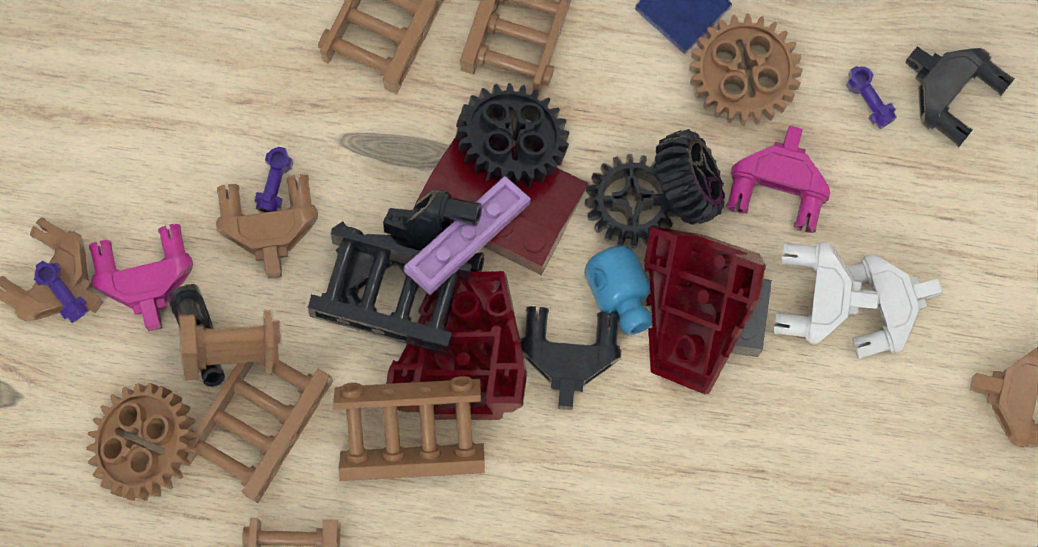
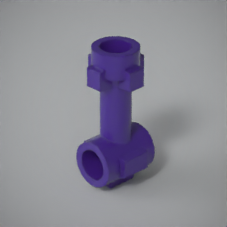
M864 66L852 68L848 73L849 79L846 87L854 94H861L873 112L868 117L873 125L876 123L878 128L882 129L896 120L897 116L894 113L896 109L892 103L884 105L870 84L874 76L872 71Z
M278 146L266 154L265 162L270 166L264 192H257L254 201L257 203L256 209L258 211L266 213L277 211V208H281L283 199L277 195L282 176L289 170H292L294 163L292 158L288 156L286 148Z
M41 261L36 265L35 282L38 285L49 286L64 307L59 313L64 319L68 318L71 323H74L89 312V309L86 307V300L83 296L77 299L73 296L61 280L62 268L58 263Z

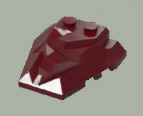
M504 271L471 272L470 281L457 279L444 326L447 328L446 331L452 333V342L448 355L407 344L399 361H392L388 369L386 384L450 381L456 377L480 379L481 402H470L471 420H499L503 418L504 412L512 413L523 407L527 369L507 275ZM440 286L431 295L426 293L418 309L421 316L417 323L425 325L426 322H430ZM456 403L434 404L435 420H457ZM419 405L397 406L399 411L420 413Z

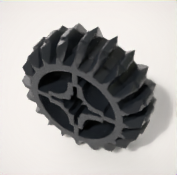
M690 129L671 133L659 140V145L656 146L655 151L657 154L655 155V162L657 163L656 172L659 175V184L662 185L664 191L663 195H666L669 206L674 208L675 215L680 217L684 223H689L690 225L702 224L720 215L725 204L723 200L725 193L722 188L724 183L720 177L721 171L718 170L716 164L717 160L713 158L711 149L707 148L705 140L700 138L698 133L692 132Z
M630 153L627 154L625 164H622L621 159L616 156L613 158V169L608 164L603 163L600 168L603 175L599 173L592 174L591 180L596 185H587L586 193L592 197L585 199V207L593 209L587 214L589 221L599 220L595 224L594 230L598 233L605 228L607 229L604 237L607 242L616 235L618 236L617 246H623L625 239H631V247L637 248L638 238H642L647 246L650 227L661 226L671 229L673 222L669 217L677 216L675 215L674 208L669 206L666 195H663L664 191L662 185L659 184L660 179L656 172L657 163L654 161L650 167L647 166V156L645 155L640 157L639 163H633L634 157ZM625 177L626 183L623 190L612 192V196H603L606 189L613 182ZM637 178L649 182L658 194L642 189L638 184ZM630 188H632V196L637 201L634 215L632 214V207L629 201H627ZM652 206H661L660 211L651 221L639 225V214L641 212L652 210ZM606 208L622 213L626 217L627 225L613 219Z

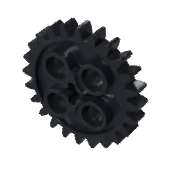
M508 83L506 91H502L497 84H494L491 94L485 88H482L479 97L471 95L468 105H463L461 114L458 117L456 124L458 128L455 139L460 140L458 151L466 152L465 163L476 162L474 173H478L483 169L487 171L486 181L492 179L493 176H497L499 182L505 176L516 186H518L519 180L523 179L525 184L531 187L535 177L542 183L545 180L546 174L553 176L557 166H561L569 143L566 142L569 131L564 130L566 119L557 118L560 108L549 109L548 105L551 99L548 97L542 101L538 100V90H535L531 95L526 94L525 85H522L519 92L514 91L511 83ZM509 110H511V111L513 112V118H514L513 124H512V130L509 129V126H510V123H511V116H510V111H509ZM513 141H516L513 149L515 160H513L511 156Z

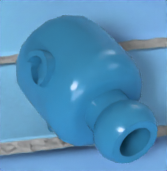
M614 246L594 255L587 262L584 274L601 312H607V315H610L611 312L619 314V326L627 335H635L648 329L652 324V315L647 308L643 307L642 303L650 293V284L635 252L629 247Z

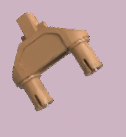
M298 174L299 189L295 175L286 178L291 206L287 210L244 215L241 212L239 185L228 184L230 198H228V190L225 185L217 187L221 214L216 222L217 230L235 244L255 255L256 261L264 260L268 279L282 277L280 258L288 257V251L293 249L318 219V210L315 208V205L311 204L308 175Z
M44 217L39 218L36 224L45 230L46 233L33 226L30 236L55 250V254L49 263H58L61 266V280L76 299L83 296L87 302L86 307L96 314L103 301L88 291L92 283L88 279L86 254L81 235L75 231L65 232L48 222ZM0 277V286L7 290V292H4L0 289V300L14 308L17 317L23 321L46 318L58 314L64 308L48 285H38L35 282L31 290L25 291L6 277Z
M1037 347L1003 372L993 371V376L976 373L973 375L970 385V391L988 396L987 403L993 404L992 409L1006 436L1013 445L1019 447H1027L1029 444L1038 446V424L1033 419L1038 396Z

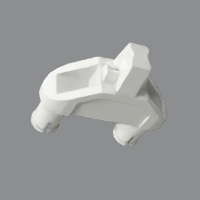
M821 242L817 243V246L784 243L783 253L790 254L782 256V265L814 267L817 275L812 313H809V316H800L777 312L774 334L806 337V341H809V343L818 344L838 327L849 314H858L859 307L878 308L879 292L861 289L862 282L853 280V275L830 243Z
M876 255L864 256L861 259V263L847 268L853 275V280L861 281L862 284L868 283L869 286L872 285L873 291L879 292L878 307L884 326H882L883 330L853 337L854 347L857 348L856 354L858 359H863V357L887 350L890 353L902 352L919 310L927 308L925 300L942 295L939 281L934 279L919 283L918 277L910 278L908 274Z

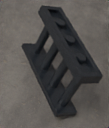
M343 226L342 230L332 227V244L340 246L326 293H322L321 297L311 294L307 307L309 316L448 355L452 342V333L446 331L447 328L444 326L457 279L470 281L471 265L466 263L462 265L440 286L430 322H426L425 325L411 322L412 318L409 314L418 284L407 274L396 311L391 312L389 316L377 312V308L374 307L388 260L407 264L421 251L363 236L362 231L353 227ZM354 250L375 255L361 302L356 303V306L342 303V298H340Z

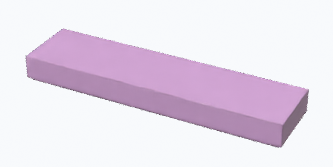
M504 176L475 202L482 204V214L477 226L454 221L404 266V272L431 295L529 206L531 198Z

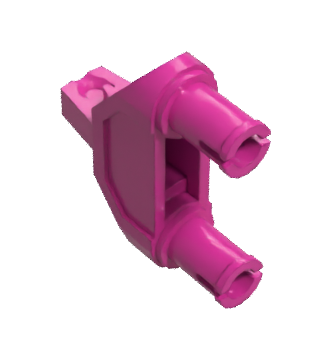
M789 125L784 143L775 141L774 145L747 156L732 166L731 178L734 181L728 203H726L728 210L734 212L739 198L741 201L737 213L747 214L754 185H761L799 196L802 200L794 227L802 231L806 218H808L805 232H816L822 204L829 200L830 189L820 171L809 156L805 154L806 149L798 148L803 129Z
M169 224L172 239L166 225L158 229L164 252L162 261L117 270L110 240H101V247L97 245V242L89 245L95 274L91 279L93 288L133 309L135 315L142 314L145 328L148 331L163 328L159 309L167 308L166 302H169L167 294L181 287L193 268L192 257L185 253L180 224Z

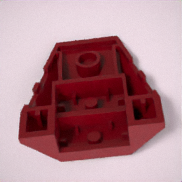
M656 226L650 227L644 258L645 272H649L651 294L648 295L646 303L647 306H651L652 327L648 328L651 373L704 395L710 394L759 301L766 267L759 253L703 234Z

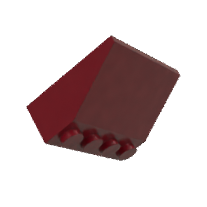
M454 138L431 173L417 201L432 190L438 189L447 191L452 195V198L475 203L498 183V177L493 176L492 179L486 181L487 171L483 169L478 173H474L476 162H464L466 152L458 151L460 140ZM512 146L511 156L512 159L515 160V156L513 153L514 146ZM556 168L553 176L546 174L545 180L542 183L534 177L531 187H528L523 179L519 180L517 187L531 198L530 205L483 247L542 275L589 183L559 168Z

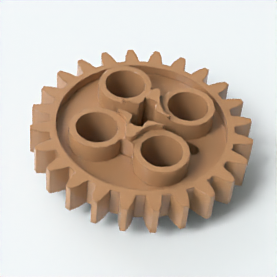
M746 14L743 23H739L736 15H732L729 26L720 19L717 24L718 31L708 27L706 30L708 39L698 38L697 45L700 49H693L691 55L696 62L690 63L689 71L698 74L691 77L690 84L701 85L696 90L695 97H707L703 105L704 109L712 105L716 106L714 117L717 118L725 112L728 113L727 123H731L735 116H739L742 126H745L748 117H752L755 124L759 125L761 114L772 120L775 115L773 108L783 113L786 108L783 100L787 102L793 101L795 94L791 90H798L801 84L795 78L800 77L803 72V68L794 65L800 62L801 55L791 54L796 47V42H784L788 34L787 31L779 34L775 33L776 22H773L767 28L764 26L763 16L755 24L752 23L750 14ZM737 42H741L743 45L746 69L752 70L749 83L755 95L754 98L749 97L746 72L744 69H740L742 55L736 44ZM761 45L766 49L767 54L758 56L751 51L750 47ZM725 51L730 53L734 60L722 62L717 58L716 54ZM761 77L771 78L775 86L772 88L762 87L758 79ZM735 84L740 87L741 93L738 95L728 94L724 86Z
M135 383L134 391L126 387L122 388V398L112 394L111 402L113 405L110 408L104 405L100 407L104 417L102 419L93 418L94 423L99 427L97 431L88 432L90 437L95 438V443L87 446L86 450L95 453V456L88 461V464L98 467L92 475L102 480L101 487L111 490L113 495L135 501L136 498L147 501L149 494L156 497L161 496V486L171 490L173 488L171 481L173 476L180 479L183 478L179 468L181 465H191V462L185 458L186 453L196 451V448L188 445V440L197 437V433L188 430L196 421L194 418L186 416L190 407L181 403V396L172 393V390L163 386L159 387L152 383L144 386ZM120 429L137 435L148 442L164 448L165 453L161 455L145 448L139 443L120 436L118 432Z

